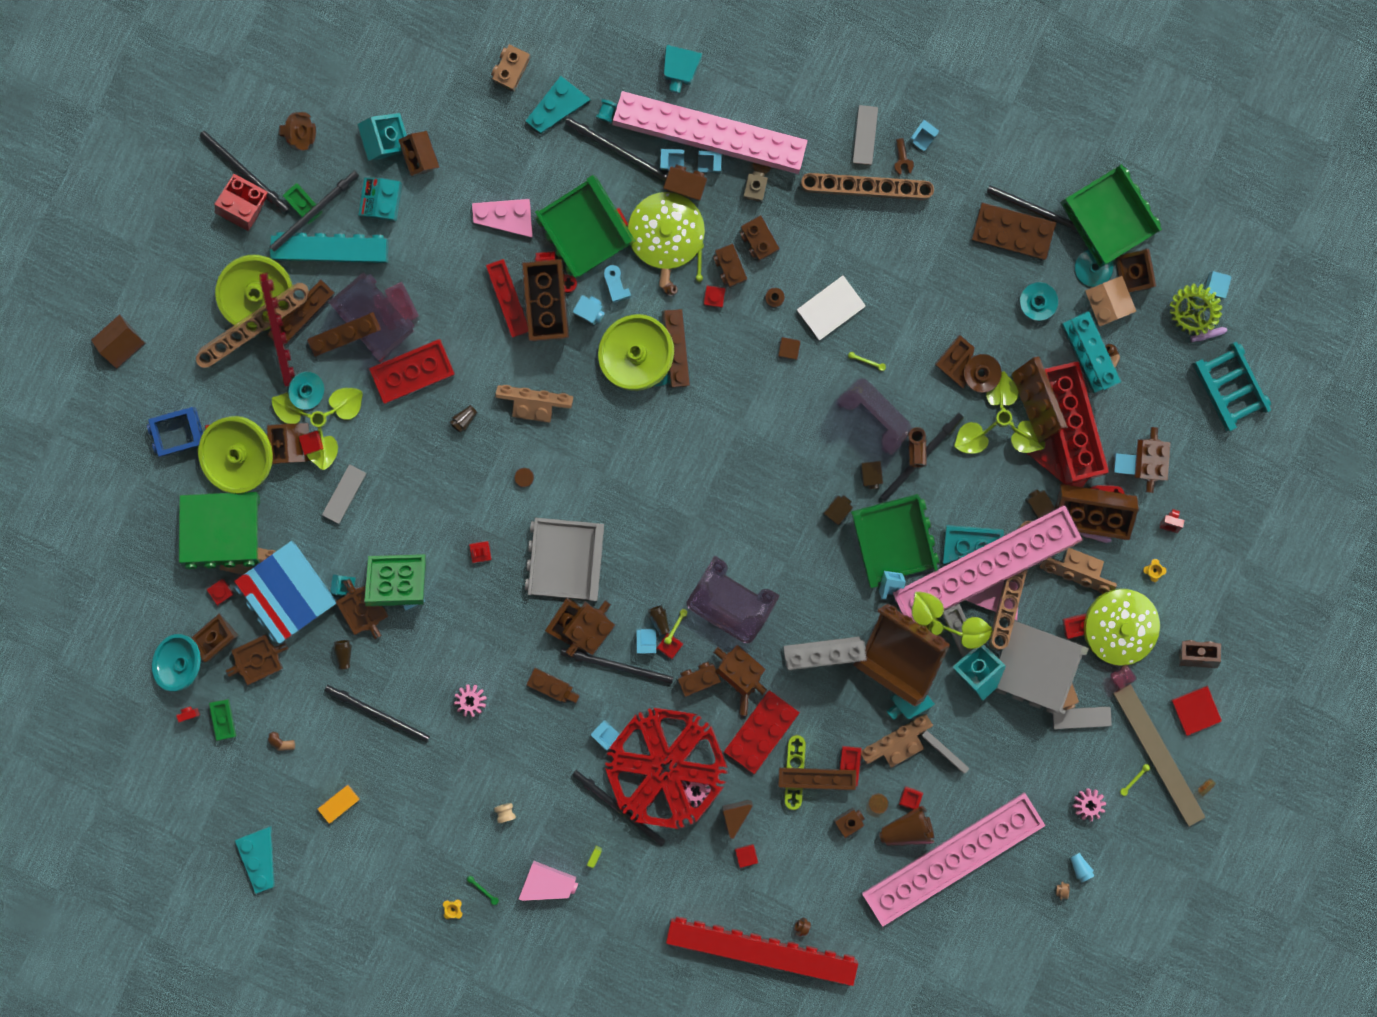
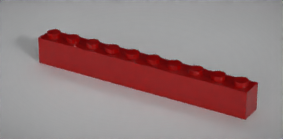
M676 916L675 919L671 918L666 944L854 986L859 964L854 956L844 954L841 957L837 956L836 952L825 950V953L819 952L817 948L812 946L802 948L794 942L784 944L780 943L779 939L770 937L769 940L762 939L761 935L750 933V936L744 935L743 931L737 929L727 931L719 925L709 927L705 926L706 923L701 921L691 923L687 922V919Z

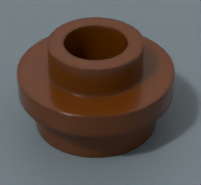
M771 288L767 291L765 299L770 306L778 307L784 302L785 296L781 289ZM772 294H777L779 299L777 301L772 300Z
M804 917L797 920L794 926L796 935L800 937L806 936L809 933L811 923Z

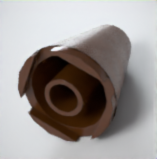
M924 806L918 807L882 827V832H879L881 842L887 846L934 843L935 841L931 839L934 838V831L930 817H925L924 812H927Z

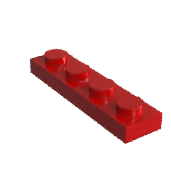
M502 259L486 265L512 338L528 333V323L505 260Z

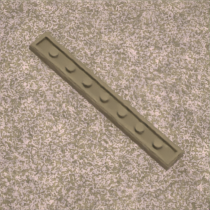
M1131 684L1113 693L1187 826H1191L1204 819V813Z

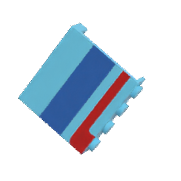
M290 541L234 581L237 584L235 586L237 592L241 596L244 594L248 600L246 602L247 606L251 611L255 610L259 615L257 619L263 627L267 626L270 630L268 633L273 642H278L279 644L337 604L335 598L294 541Z

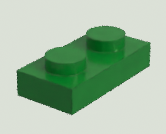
M298 183L283 195L301 217L316 205ZM321 210L315 217H313L308 222V224L310 225L316 218H318L323 213V211Z
M229 699L210 702L209 706L216 741L236 737Z

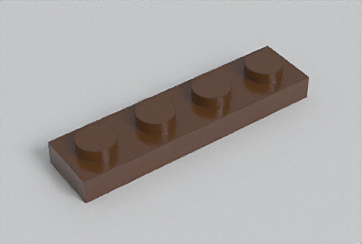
M321 279L309 291L306 301L282 319L283 326H280L281 332L286 333L287 343L335 294ZM270 331L267 335L274 340L272 331Z
M682 309L662 311L663 325L670 333L674 344V358L668 371L669 387L689 386Z
M374 312L310 337L307 340L314 356H318L378 332L381 328Z
M779 767V787L856 790V770Z

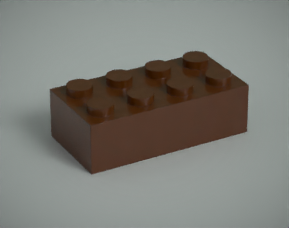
M1064 484L1060 486L1055 506L1056 510L1066 506L1080 533L1130 540L1139 510L1137 496Z

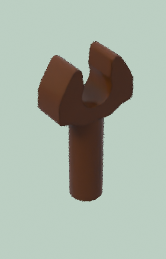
M904 138L896 139L899 160L894 164V169L901 175V165L905 164L910 174L913 170L914 162L906 157Z
M755 688L751 689L745 696L741 694L740 715L747 716L748 698L751 693L755 692Z

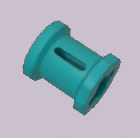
M602 99V106L595 118L612 123L611 117L618 104Z

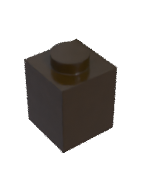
M881 461L860 463L863 486H867L868 489L879 488V484H883Z
M1036 489L1028 494L1029 498L1026 499V502L1037 519L1056 510L1045 490L1039 491Z
M837 495L823 514L839 525L853 507L850 505L852 501L844 495L842 497Z

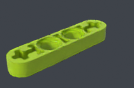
M793 735L789 738L786 768H793L790 765V761L794 757L801 760V765L798 768H804L806 743L801 735ZM795 738L802 742V745L798 746V752H802V755H790V751L795 752V746L791 745ZM785 788L784 800L785 805L789 809L796 810L801 806L803 788ZM788 789L793 791L800 790V793L795 792V798L799 800L795 803V806H791V802H788V799L792 798V792L788 793Z

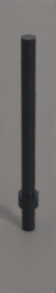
M570 117L565 121V124L577 130V133L583 137L586 135L659 179L666 180L668 174L592 131L588 125L580 124Z
M205 130L201 132L200 137L248 181L268 192L266 200L271 204H275L284 213L289 210L290 207L279 198L280 196L275 191H271Z
M354 170L344 180L341 179L329 194L269 246L270 249L276 252L341 192L344 193L350 188L349 185L359 177V174Z
M989 186L988 193L1071 228L1070 231L1078 234L1071 220L996 187Z
M959 412L949 423L946 422L942 427L943 430L926 447V458L947 435L950 436L955 431L954 428L964 418ZM909 465L880 497L886 502L916 468Z
M562 648L561 656L573 658L577 662L582 663L584 661L670 684L673 681V676L588 655L584 651L577 650L572 657L566 653L568 649Z
M328 684L324 690L337 697L338 701L342 703L347 702L426 743L430 738L429 735L348 695L349 693L344 690L340 691Z
M578 770L573 772L572 776L582 783V787L587 791L590 790L658 845L662 846L666 840L646 824L635 822L638 818L631 820L632 813L628 811L624 814L623 809L620 810L618 802L595 785V781L590 777H585Z

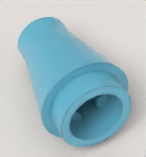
M1080 853L1070 858L1076 878L1081 883L1094 877V870Z

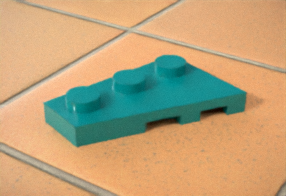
M560 76L526 119V123L541 134L582 105L591 101V99Z
M946 525L942 563L945 564L958 560L1004 537V530Z
M272 826L235 840L256 894L275 886Z

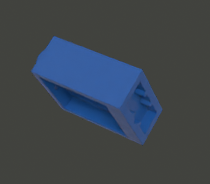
M196 407L148 419L147 429L154 439L152 447L155 454L158 453L159 457L199 446L203 430ZM187 414L194 442L164 450L157 423Z

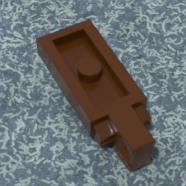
M534 668L527 683V686L560 702L566 703L568 699L577 703L580 695L571 691L573 687L569 683L538 668Z

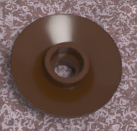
M975 355L965 365V382L976 392L991 391L1001 380V366L990 355ZM979 370L984 372L982 377L978 375Z

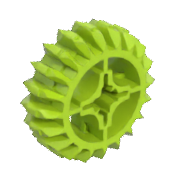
M1195 283L1191 285V288L1185 285L1184 290L1179 289L1177 291L1178 294L1172 297L1174 301L1170 303V306L1173 307L1170 309V313L1175 314L1171 318L1172 321H1178L1176 327L1183 326L1182 332L1188 329L1189 335L1193 331H1195L1196 335H1200L1201 331L1206 334L1208 329L1213 330L1214 324L1217 325L1219 323L1218 318L1222 316V313L1219 312L1222 310V305H1218L1221 301L1220 298H1214L1217 294L1216 292L1209 293L1210 287L1204 290L1203 284H1200L1198 288ZM1187 298L1188 308L1182 311V301ZM1210 308V318L1205 321L1204 311Z

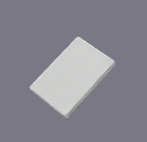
M841 276L798 308L797 311L820 341L863 309L865 304L846 278Z

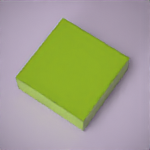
M595 846L587 866L595 867L602 848Z

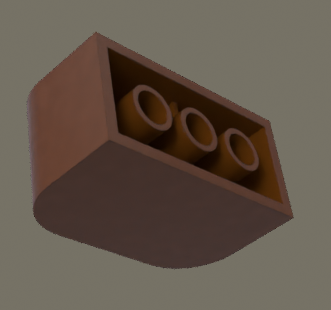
M562 260L522 263L529 341L569 338Z

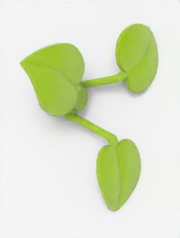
M1002 371L999 384L993 390L986 392L987 400L991 405L1000 404L1001 411L998 412L995 418L996 422L984 431H982V427L977 423L969 422L964 424L958 431L954 444L957 450L967 454L982 452L989 444L985 434L997 425L999 427H1007L1009 425L1015 431L1011 437V443L1021 453H1031L1045 448V442L1038 443L1030 421L1020 422L1017 429L1014 423L1011 422L1012 414L1003 407V405L1010 406L1015 403L1019 394L1015 382L1005 371Z
M355 388L336 390L329 398V404L334 409L324 414L320 411H316L312 415L304 413V409H299L291 403L288 392L272 397V406L277 416L287 424L298 423L301 415L310 418L312 425L318 428L324 449L307 456L321 470H325L334 462L338 453V444L335 438L332 436L323 437L322 427L327 422L326 417L336 412L341 419L349 420L354 418L360 411L363 392Z
M925 592L914 593L912 617L915 622L928 628L929 632L937 636L943 630L962 636V645L970 649L978 648L989 640L992 634V627L983 619L978 617L968 618L962 624V632H958L942 625L936 619L942 616L944 611L943 604L937 597Z

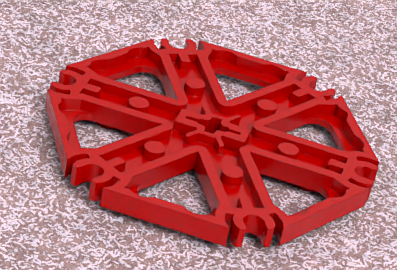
M649 708V716L647 718L643 716L642 712H639L638 716L635 715L608 750H615L616 752H607V755L613 757V762H605V765L613 767V769L605 768L620 810L623 809L624 814L629 810L633 811L631 820H635L638 817L635 822L679 829L678 821L679 826L685 828L683 821L688 819L691 825L694 824V820L691 817L693 815L695 822H697L724 789V787L717 786L718 783L726 784V781H721L719 776L722 773L727 774V771L720 770V767H728L712 726L705 731L710 724L706 722L704 726L699 725V721L702 719L701 716L696 717L693 722L697 714L654 708V716L653 710ZM662 719L684 720L687 726L669 748L661 727ZM641 729L651 756L624 751L623 745L634 730ZM707 739L710 742L715 756L714 764L706 765L685 761L701 740ZM670 763V772L665 771L662 773V765ZM623 771L647 775L631 797L624 795L618 779L619 773ZM682 781L710 786L711 791L699 807L693 808L690 805ZM662 789L672 812V817L669 819L651 817L647 814V808Z

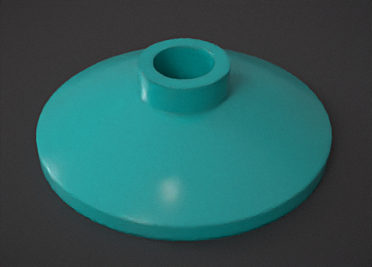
M1088 249L1077 258L1075 273L1081 283L1089 287H1095L1107 282L1111 278L1113 262L1111 261L1102 267L1098 265V270L1094 271L1092 265L1097 264Z
M1035 282L1023 290L1020 296V307L1028 318L1037 321L1046 320L1057 310L1058 295L1049 284ZM1039 298L1042 302L1041 305H1036L1035 299Z
M313 372L299 373L289 384L288 396L291 403L297 408L304 410L317 406L324 396V383ZM305 386V387H306L305 391H304V392H301V391H302V388Z

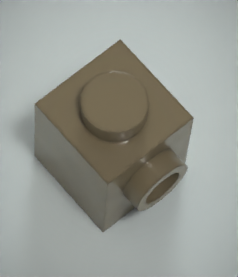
M760 172L749 174L744 193L745 199L758 202L763 201L768 179L764 177L765 174Z

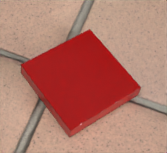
M1207 685L1171 700L1186 736L1222 722Z

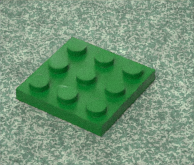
M426 554L368 556L365 606L424 605Z

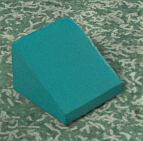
M333 574L330 593L345 596L348 591L343 582L350 579L355 587L356 577Z

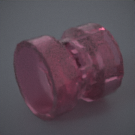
M1127 664L1122 666L1118 672L1114 671L1110 674L1119 690L1125 688L1126 684L1137 680Z

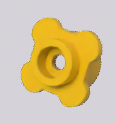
M1153 559L1149 566L1143 568V572L1150 576L1152 582H1157L1158 578L1166 574V568L1159 564V560Z
M460 900L453 902L444 901V918H461L463 915L460 907L462 902Z

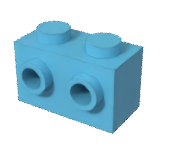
M582 295L573 310L574 315L592 325H595L596 322L600 323L605 314L601 301L592 296L589 299Z

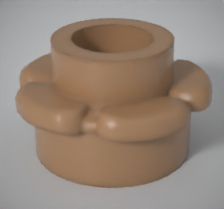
M1061 882V885H1057L1056 896H1060L1061 901L1062 899L1069 898L1070 884Z

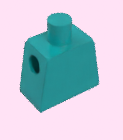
M671 45L666 46L664 79L671 80L669 91L680 93L682 83L691 84L701 62L702 53Z
M893 693L890 698L895 705L887 710V713L893 720L902 713L907 719H911L934 706L935 703L927 695L924 702L913 706Z

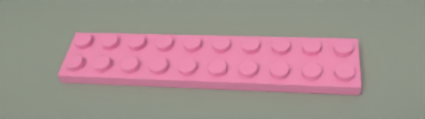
M623 91L612 124L799 174L807 144L805 139Z
M1063 506L946 565L938 571L905 586L904 589L901 588L893 592V595L902 614L912 619V605L915 592H925L934 595L942 602L944 610L1083 540L1066 506Z
M1024 792L862 894L883 927L1043 828L1045 824Z

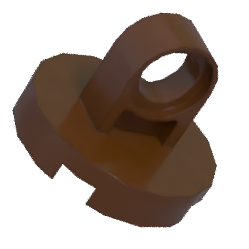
M293 112L288 116L285 125H279L278 135L285 137L292 149L308 150L309 145L315 141L316 126L315 123H311V116L308 113Z

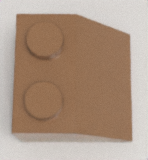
M1122 276L1085 291L1099 326L1136 312Z

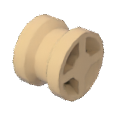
M512 803L494 808V812L498 815V823L516 818V815L512 812Z

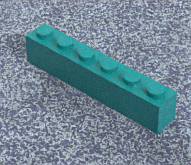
M276 232V236L271 235L270 246L285 232ZM296 233L276 252L270 249V259L282 261L388 263L389 240L384 238V235H372V238H365L363 234H353V238L345 237V234H334V237H326L324 233H315L314 237L307 236V233Z

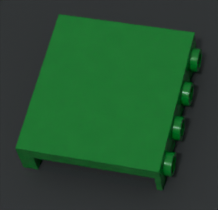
M1122 164L1060 202L1099 267L1106 265L1162 230L1159 219L1152 214L1149 203L1142 198L1139 187L1133 183L1130 178V172Z
M591 175L587 178V181L542 210L535 211L537 223L540 227L544 226L547 231L545 234L546 238L551 244L554 243L557 248L555 250L557 256L565 261L567 264L565 266L566 271L575 278L581 277L636 242L595 175Z
M258 493L180 495L179 563L189 570L197 569V566L213 569L219 565L233 568L235 565L243 564L245 567H253L255 564H259L258 504H260V496Z
M918 494L851 511L868 583L871 588L877 587L878 582L882 581L884 571L902 573L903 576L932 568L938 571L936 564H940L939 558L932 548L935 546L933 535H929L928 531L931 528L929 517H925L924 510H927L926 503Z

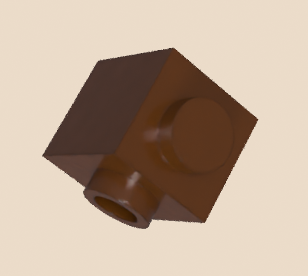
M853 807L834 819L845 838L865 826L862 822L865 820L860 810L855 811Z

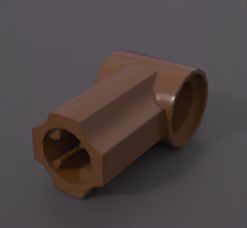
M916 427L911 429L908 435L910 467H927L926 434L922 428ZM921 435L923 438L917 442L913 440V437Z

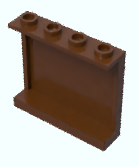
M887 604L877 610L880 616L865 647L866 660L855 661L853 666L913 706H917L924 702L950 645L942 637L934 635L925 626L917 624L911 617L903 615L897 611V608Z

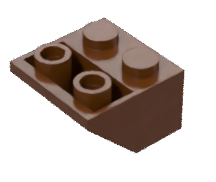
M309 423L267 425V435L273 454L272 464L311 461L307 455H304L299 436L309 433Z

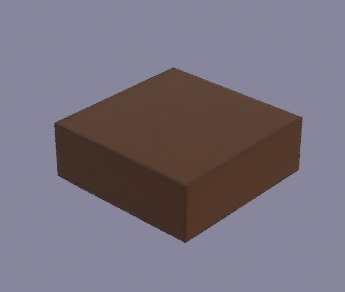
M782 337L778 356L797 360L801 341Z

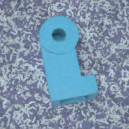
M615 265L608 266L604 271V276L613 303L631 298L629 288L623 289L619 267Z

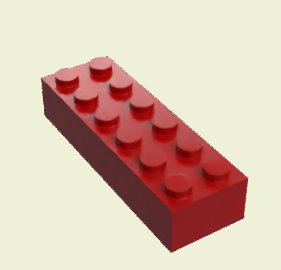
M1079 361L1046 368L1045 372L1067 425L1066 428L1053 436L1066 485L1101 477L1109 473Z

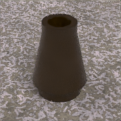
M469 405L451 417L452 420L449 423L455 430L461 433L467 429L478 412Z
M662 605L649 609L648 617L659 635L668 633L670 629L666 609H663Z
M349 640L334 642L333 650L339 669L350 668L352 645Z

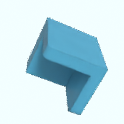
M923 120L909 141L922 151H925L939 130Z
M661 149V171H669L670 167H675L676 164L684 166V150Z
M698 151V171L721 173L722 154L713 151Z
M1215 271L1210 272L1205 290L1207 287H1210L1209 293H1217L1214 298L1226 299L1231 276Z
M1114 453V472L1135 475L1137 455Z
M884 571L879 589L882 599L886 600L887 594L893 595V592L900 588L904 589L906 581L902 573Z
M637 629V653H656L655 629Z
M605 719L591 733V736L606 750L610 748L620 735Z

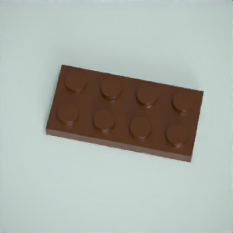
M981 203L971 240L1046 260L1056 222Z
M1039 356L1033 357L1011 374L1038 443H1042L1066 428L1067 425Z

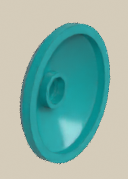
M174 634L165 638L158 645L152 660V672L155 681L161 688L177 692L187 688L194 681L198 674L201 660L200 651L195 641L189 636Z

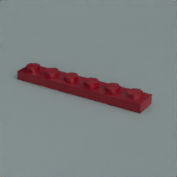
M268 273L260 274V285L284 385L287 387L292 378L295 377L294 367L289 366L291 355L290 350H286L284 345L287 343L286 333L281 332L280 326H283L281 314L277 315L276 311L279 308L277 297H273L272 291L275 290L273 279H269Z

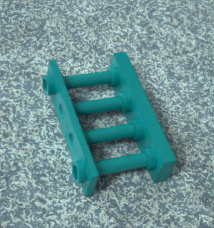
M1089 311L1061 324L1093 393L1102 389L1105 390L1121 382Z
M1237 342L1230 344L1231 351L1209 362H1204L1203 359L1192 363L1226 432L1237 428L1235 424L1237 420L1261 408L1263 412L1271 411V401L1267 395L1264 396L1244 356L1245 350ZM1234 357L1237 358L1241 366L1240 368L1218 379H1212L1209 373L1212 368ZM1245 374L1249 385L1227 396L1220 395L1218 389H1220L1221 385ZM1252 391L1254 392L1258 402L1234 414L1229 412L1227 408L1228 403Z

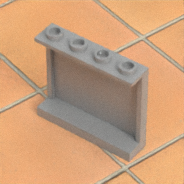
M535 518V522L531 521L530 533H533V541L529 540L528 552H532L531 560L528 559L527 571H530V578L526 579L525 590H528V595L534 594L597 601L605 524Z
M1014 621L1008 646L1003 649L999 659L1006 668L995 692L1006 695V692L1013 694V699L1023 702V699L1029 700V705L1040 708L1042 705L1047 707V712L1055 715L1058 712L1065 714L1066 711L1062 710L1082 654L1086 655L1089 648Z
M859 636L783 646L785 664L788 670L866 660L864 640L860 641Z

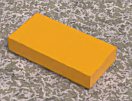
M347 785L320 806L318 810L330 824L360 799L351 787Z

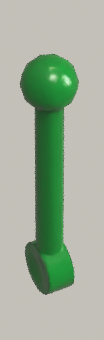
M473 876L467 877V882L472 883L484 893L493 905L498 904L499 899L493 897L474 880Z

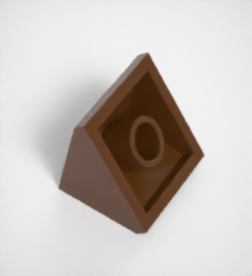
M1149 249L1123 254L1116 258L1119 277H1123L1129 293L1156 287Z
M120 314L91 339L98 352L116 368H119L146 344Z
M566 598L545 631L571 646L572 642L562 631L581 606Z
M218 614L191 638L197 644L202 660L208 662L239 635L224 617Z
M748 799L723 806L730 838L734 839L752 809L753 803L751 800Z

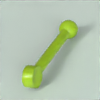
M703 243L698 252V271L695 278L697 282L703 280L701 275Z
M854 352L848 353L849 359H856L877 367L880 371L886 369V365L883 363L872 362L855 355Z
M682 609L679 612L680 616L669 636L664 639L665 644H671V638L683 617L687 615L686 609Z
M1148 764L1143 765L1142 770L1125 788H1121V795L1126 796L1132 785L1145 772L1150 770Z

